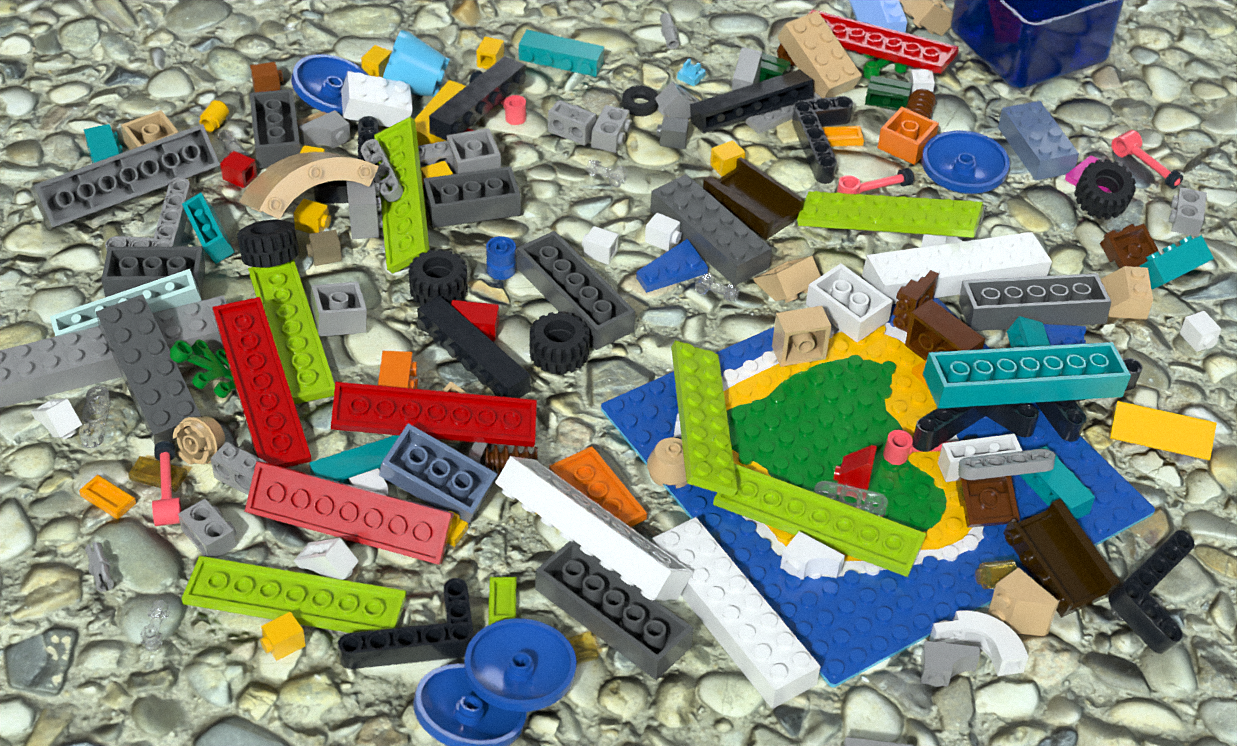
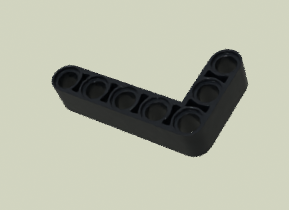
M846 96L801 100L794 104L792 125L815 179L822 184L833 182L837 164L822 127L843 125L850 122L853 100Z
M364 116L358 122V159L365 161L361 153L362 145L370 139H375L374 135L379 133L378 121L375 117ZM346 180L328 181L313 186L314 198L318 203H348Z
M1125 358L1122 360L1131 374L1125 390L1128 391L1135 388L1143 366L1135 359ZM1082 400L1035 402L1062 439L1075 442L1080 438L1086 423V416L1076 402Z
M1029 403L937 408L917 421L912 445L915 449L922 452L932 451L985 416L1020 437H1030L1034 434L1039 411Z
M1184 530L1176 531L1165 540L1108 596L1109 604L1152 651L1158 654L1166 652L1178 643L1183 635L1179 625L1150 596L1149 592L1193 550L1195 542L1192 536Z
M452 578L445 582L443 591L446 623L344 634L338 640L340 664L346 669H360L465 657L466 649L473 638L467 583L460 578Z

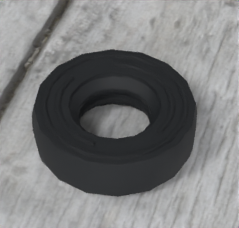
M636 85L629 87L622 95L623 109L630 110L629 114L644 117L651 115L659 107L655 100L658 93L647 86ZM640 98L645 99L648 102L636 103L633 100Z

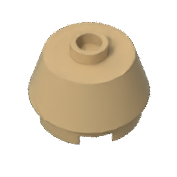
M207 416L185 418L173 432V439L177 438V444L180 448L177 451L178 455L190 465L194 463L201 465L211 463V457L225 443L222 427L215 419Z
M672 437L661 440L647 459L650 477L659 486L663 487V484L676 485V488H681L687 485L682 439Z

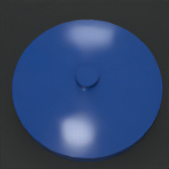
M316 54L304 57L296 63L291 76V82L297 95L310 106L325 113L336 111L343 116L341 91L347 72L368 74L358 65L346 59L332 55Z
M955 130L938 134L926 143L922 155V166L929 178L946 189L960 193H983L997 188L1005 181L1010 166L1008 154L999 143L983 134L972 131Z
M507 619L483 628L472 638L465 653V676L471 689L485 702L509 711H535L556 703L570 690L576 673V655L567 638L555 628L530 619Z
M464 664L445 665L428 672L420 680L413 701L414 713L423 729L433 738L447 746H509L520 736L527 716V712L504 710L481 699L468 684Z

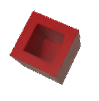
M233 151L220 162L223 180L243 189L257 177L255 159Z

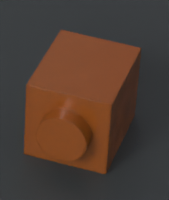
M275 62L250 65L255 93L280 90V82H283L281 69L277 70Z

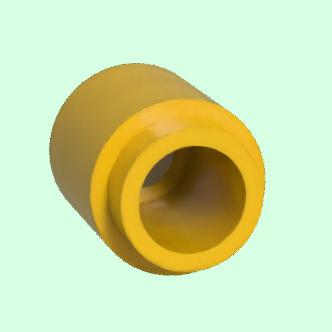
M211 101L200 115V125L203 124L205 130L209 132L217 130L229 115L227 105L222 101Z

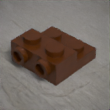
M1131 224L1123 228L1122 231H1110L1103 236L1104 239L1100 243L1109 262L1115 261L1119 269L1124 266L1140 267V265L1148 262L1146 257L1159 251L1145 224L1138 226Z
M930 270L918 282L911 279L905 287L901 286L896 296L898 301L893 312L895 316L893 319L894 327L908 332L911 312L930 299H934L939 273Z
M1011 476L978 480H966L959 477L955 482L959 504L964 508L967 528L1004 525L1014 519L1017 523L1020 521Z

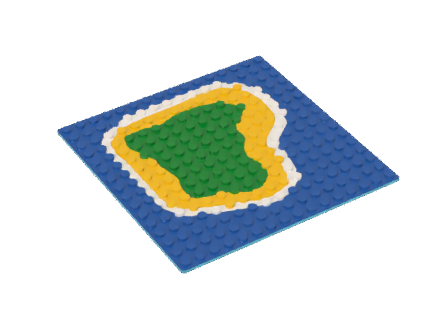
M934 298V299H933L934 302H936L938 305L942 306L945 310H947V311H948L949 313H951L953 316H955L956 318H958V317H957L945 304H943L938 298ZM892 304L889 321L859 342L854 341L831 324L827 355L824 360L780 367L772 348L774 327L720 350L716 354L719 356L734 463L926 533L925 541L909 577L841 553L845 557L842 572L837 578L825 574H812L802 580L780 568L783 551L795 535L713 505L717 492L691 484L681 488H676V485L663 484L691 519L696 517L816 660L820 665L819 674L830 687L841 685L929 637L934 623L945 620L954 621L956 611H977L990 604L996 583L1018 567L1034 580L1029 570L1020 562L1019 556L1013 547L1006 542L1003 532L1008 524L967 528L964 508L959 504L956 481L945 482L938 465L941 451L912 452L908 456L907 461L901 465H893L885 460L883 451L890 432L903 430L909 433L913 439L917 421L937 409L929 388L912 374V368L925 360L905 346L907 332L893 326V319L895 318L893 312L896 304ZM984 343L983 349H990V348ZM674 371L601 404V411L646 465L649 455L658 442L672 437L682 439ZM1029 403L1038 409L1039 416L1032 436L1020 437L1015 434L1022 451L1040 449L1046 446L1058 456L1059 460L1095 496L1090 513L1076 520L1094 546L1101 544L1154 514V506L1081 436L1075 442L1062 439L1036 403ZM985 416L947 441H963L965 436H976L979 439L1014 433ZM871 445L877 446L866 498L837 492L838 481L833 480L836 465L841 466L843 456ZM1011 475L1019 522L1048 510L1049 506L1020 475Z

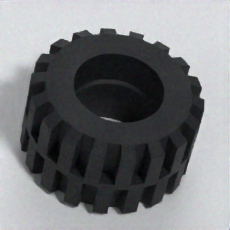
M1101 159L1096 160L1095 163L1091 162L1084 169L1075 187L1076 202L1081 204L1080 208L1083 211H1088L1087 214L1090 216L1092 214L1095 215L1097 219L1104 217L1105 220H1109L1111 216L1116 218L1119 214L1122 215L1136 191V186H1134L1136 181L1134 178H1131L1133 176L1131 171H1126L1127 167L1118 165L1119 162L1114 161V163L1110 162L1109 159H1105L1104 162ZM1098 186L1106 187L1112 193L1105 192L1101 190Z
M278 219L263 220L247 225L237 233L242 262L250 267L267 268L279 266L295 259L299 255L295 225L290 221Z
M438 249V251L428 250L427 253H420L419 257H415L409 265L411 297H413L416 303L420 302L421 306L438 296H441L451 306L452 300L461 301V299H464L466 292H468L467 265H465V260L460 259V255L457 253L452 254V251H443V249Z
M560 311L558 313L550 312L547 316L542 315L539 317V320H535L533 326L530 327L529 354L531 360L534 361V365L541 367L542 371H551V374H556V372L566 374L568 371L572 373L576 371V368L580 369L583 363L587 362L589 356L590 331L587 328L586 322L581 321L579 316L574 317L572 313L564 314Z

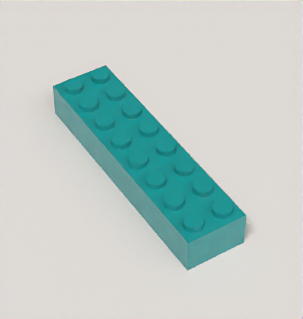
M1113 342L929 352L923 371V376L938 409L1123 397L1131 377Z

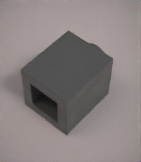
M664 116L662 125L658 124L657 137H660V146L685 149L689 119Z

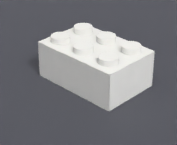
M347 72L341 91L343 118L359 121L364 116H372L377 119L378 125L391 127L411 116L410 84L364 75L362 73Z
M839 264L810 283L806 305L809 307L822 306L829 322L856 342H859L889 321L893 300L843 264Z

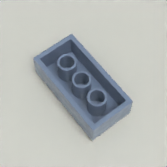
M1041 101L1002 108L998 129L1035 181L1066 175L1076 167L1078 151Z
M408 423L382 461L379 476L435 508L458 514L461 520L468 522L469 526L491 491L497 473Z

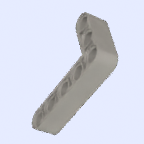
M182 177L170 181L154 238L114 236L105 242L106 251L108 247H180L188 219L182 203L192 198L189 181Z

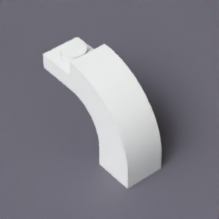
M956 611L954 621L945 620L933 624L929 639L931 642L967 644L980 647L991 659L997 676L1024 673L1028 660L1026 649L1019 636L999 619L975 611Z

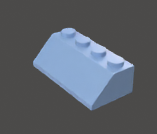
M849 0L857 21L906 32L907 19L899 0Z

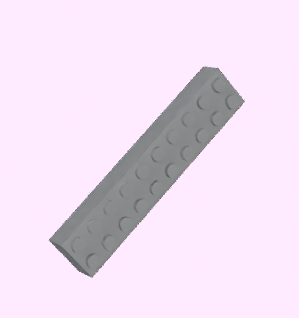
M224 295L152 313L169 350L177 340L185 341L192 346L198 339L206 342L213 354L218 349L224 350L212 311L214 306L227 304ZM99 326L0 350V408L122 377Z

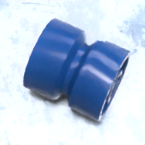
M504 236L490 239L486 244L488 275L497 280L511 278L516 272L515 242L509 237Z

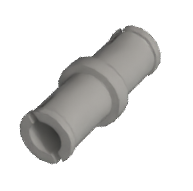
M663 13L660 16L661 33L665 38L667 48L675 49L679 46L676 35L677 27L673 23L671 14Z
M93 542V552L90 544L85 548L90 562L88 569L90 574L94 576L96 589L100 592H106L105 582L109 590L114 585L109 572L111 566L109 560L104 556L102 544Z

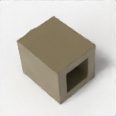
M336 230L309 234L310 244H306L308 258H313L315 266L342 261L341 246Z

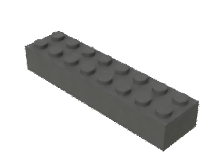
M201 124L37 183L30 190L49 231L165 188L175 178L189 179L220 166V163L205 127Z

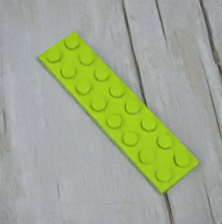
M411 116L374 135L375 140L384 149L403 188L402 196L394 202L387 201L380 192L387 270L392 274L409 266L415 257H419L420 253H427L430 250L416 123ZM383 160L377 162V166L380 165ZM389 174L384 175L381 180L387 178Z
M808 191L803 210L800 211L797 222L798 226L974 238L983 212V202Z
M294 259L274 267L248 268L255 296L261 298L294 404L334 396L335 383Z
M675 340L671 350L687 484L733 497L738 489L719 356L710 350H704Z
M735 463L734 468L738 491L733 497L717 493L714 497L713 505L795 536L800 531L838 552L909 577L926 537L924 532Z
M199 556L183 593L182 602L184 605L271 620L291 611L300 625L354 633L397 628L407 594L405 590Z

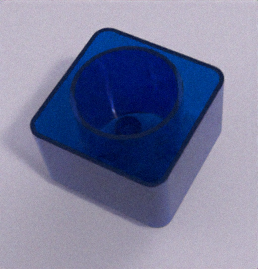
M955 0L950 26L952 31L1010 87L1025 89L1106 61L1110 54L1124 0Z

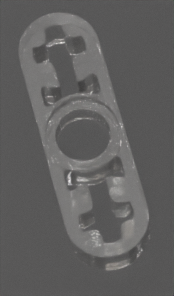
M92 387L86 394L79 436L82 445L87 448H95L104 441L111 404L110 394L106 387ZM98 397H100L99 404H96L95 400H97ZM92 414L102 415L100 418L95 420L89 419V417ZM91 429H94L95 433L90 437Z
M830 481L818 482L814 488V493L883 517L887 510L888 500L881 493ZM852 496L856 498L857 502L848 503L844 500V497Z

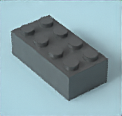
M293 89L249 93L258 168H268L284 158L299 154L301 151Z
M511 166L424 178V197L433 228L521 215V195Z
M202 246L108 247L101 279L105 298L188 269L191 270L201 296L206 267Z

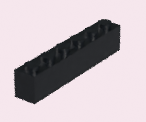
M506 56L501 58L429 115V133L446 141L447 135L463 133L508 95H511L514 90L524 84L526 80L525 64Z
M799 69L690 104L691 123L702 133H706L746 120L752 116L795 104L797 101L813 98V79Z
M441 296L417 308V324L423 332H427L436 344L445 348L452 358H456L465 370L473 373L482 385H486L491 389L495 396L521 398L531 392V375Z

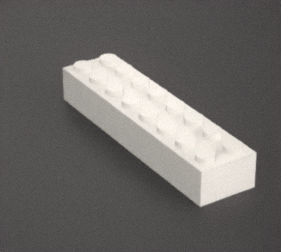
M1029 232L867 255L862 277L874 288L893 300L892 304H896L898 301L896 296L901 286L905 287L911 279L918 282L930 270L939 273L934 298L960 295L962 280L1047 276L1052 261L1034 234Z
M510 456L495 482L503 489L502 493L511 499H518L522 502L521 507L531 513L536 512L541 516L540 520L544 524L558 528L563 538L580 544L581 551L590 556L595 555L601 560L600 564L603 567L620 573L622 581L632 586L636 585L642 589L641 594L652 601H655V599L663 601L678 599L693 574V571L537 460Z
M696 517L652 538L653 544L693 571L692 576L680 595L771 709L817 685L820 665Z

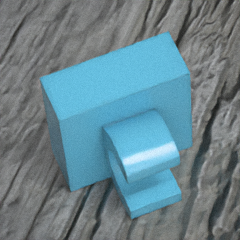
M688 59L683 64V68L677 73V79L695 87L705 77L706 70L701 68L700 63L693 65L691 64V59Z

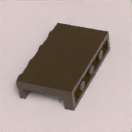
M742 157L737 159L736 168L720 179L716 180L708 176L703 180V189L750 230L765 240L796 221L800 211L803 210V198Z
M1061 499L1052 502L1048 510L1017 523L1015 519L1011 520L1003 532L1006 542L1013 547L1019 556L1020 562L1029 570L1034 581L1059 601L1056 611L1061 618L1108 597L1120 584V581Z

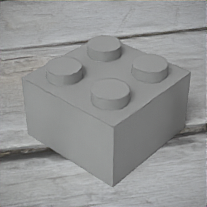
M489 128L447 135V141L453 154V171L455 174L501 168V155Z
M373 178L370 187L361 183L347 181L352 239L379 237L378 228H383L382 214L377 215V213H381L380 197L376 198V196H380L379 182L374 183Z
M358 282L311 285V311L319 336L366 333L367 309Z

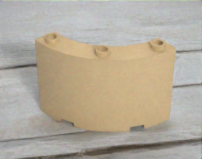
M329 152L299 153L269 166L257 179L255 178L239 202L280 220L291 202L307 189L335 180L354 181L370 187L379 166L364 160Z

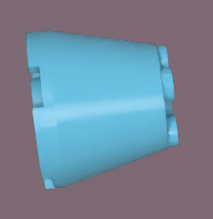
M401 29L393 46L383 78L410 84L412 95L434 97L439 91L440 86L438 85H442L445 77L444 70L447 69L450 58L445 57L412 33Z

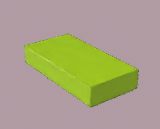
M490 577L489 625L502 620L516 619V577Z

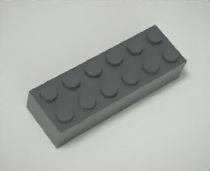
M687 174L651 191L650 211L654 215L659 213L679 221L680 232L682 233L681 239L683 241L688 239L698 254L734 286L770 267L772 248Z
M555 230L516 248L517 269L558 311L564 314L572 313L574 317L579 316L581 321L586 322L587 328L590 331L589 343L595 350L634 332L636 311Z
M1098 273L962 280L959 305L967 325L974 331L1009 329L1019 316L1051 325L1106 324L1112 302Z
M142 294L96 311L99 328L154 446L161 441L170 442L177 439H173V432L181 421L188 417H201V414L176 362L170 357L169 347L144 295Z
M569 541L535 570V590L653 679L657 680L692 647L694 628L656 600L652 601L641 594V589L637 586H632L620 579L621 575L618 572L603 567L600 564L601 560L596 556H590L581 551V545L577 542Z

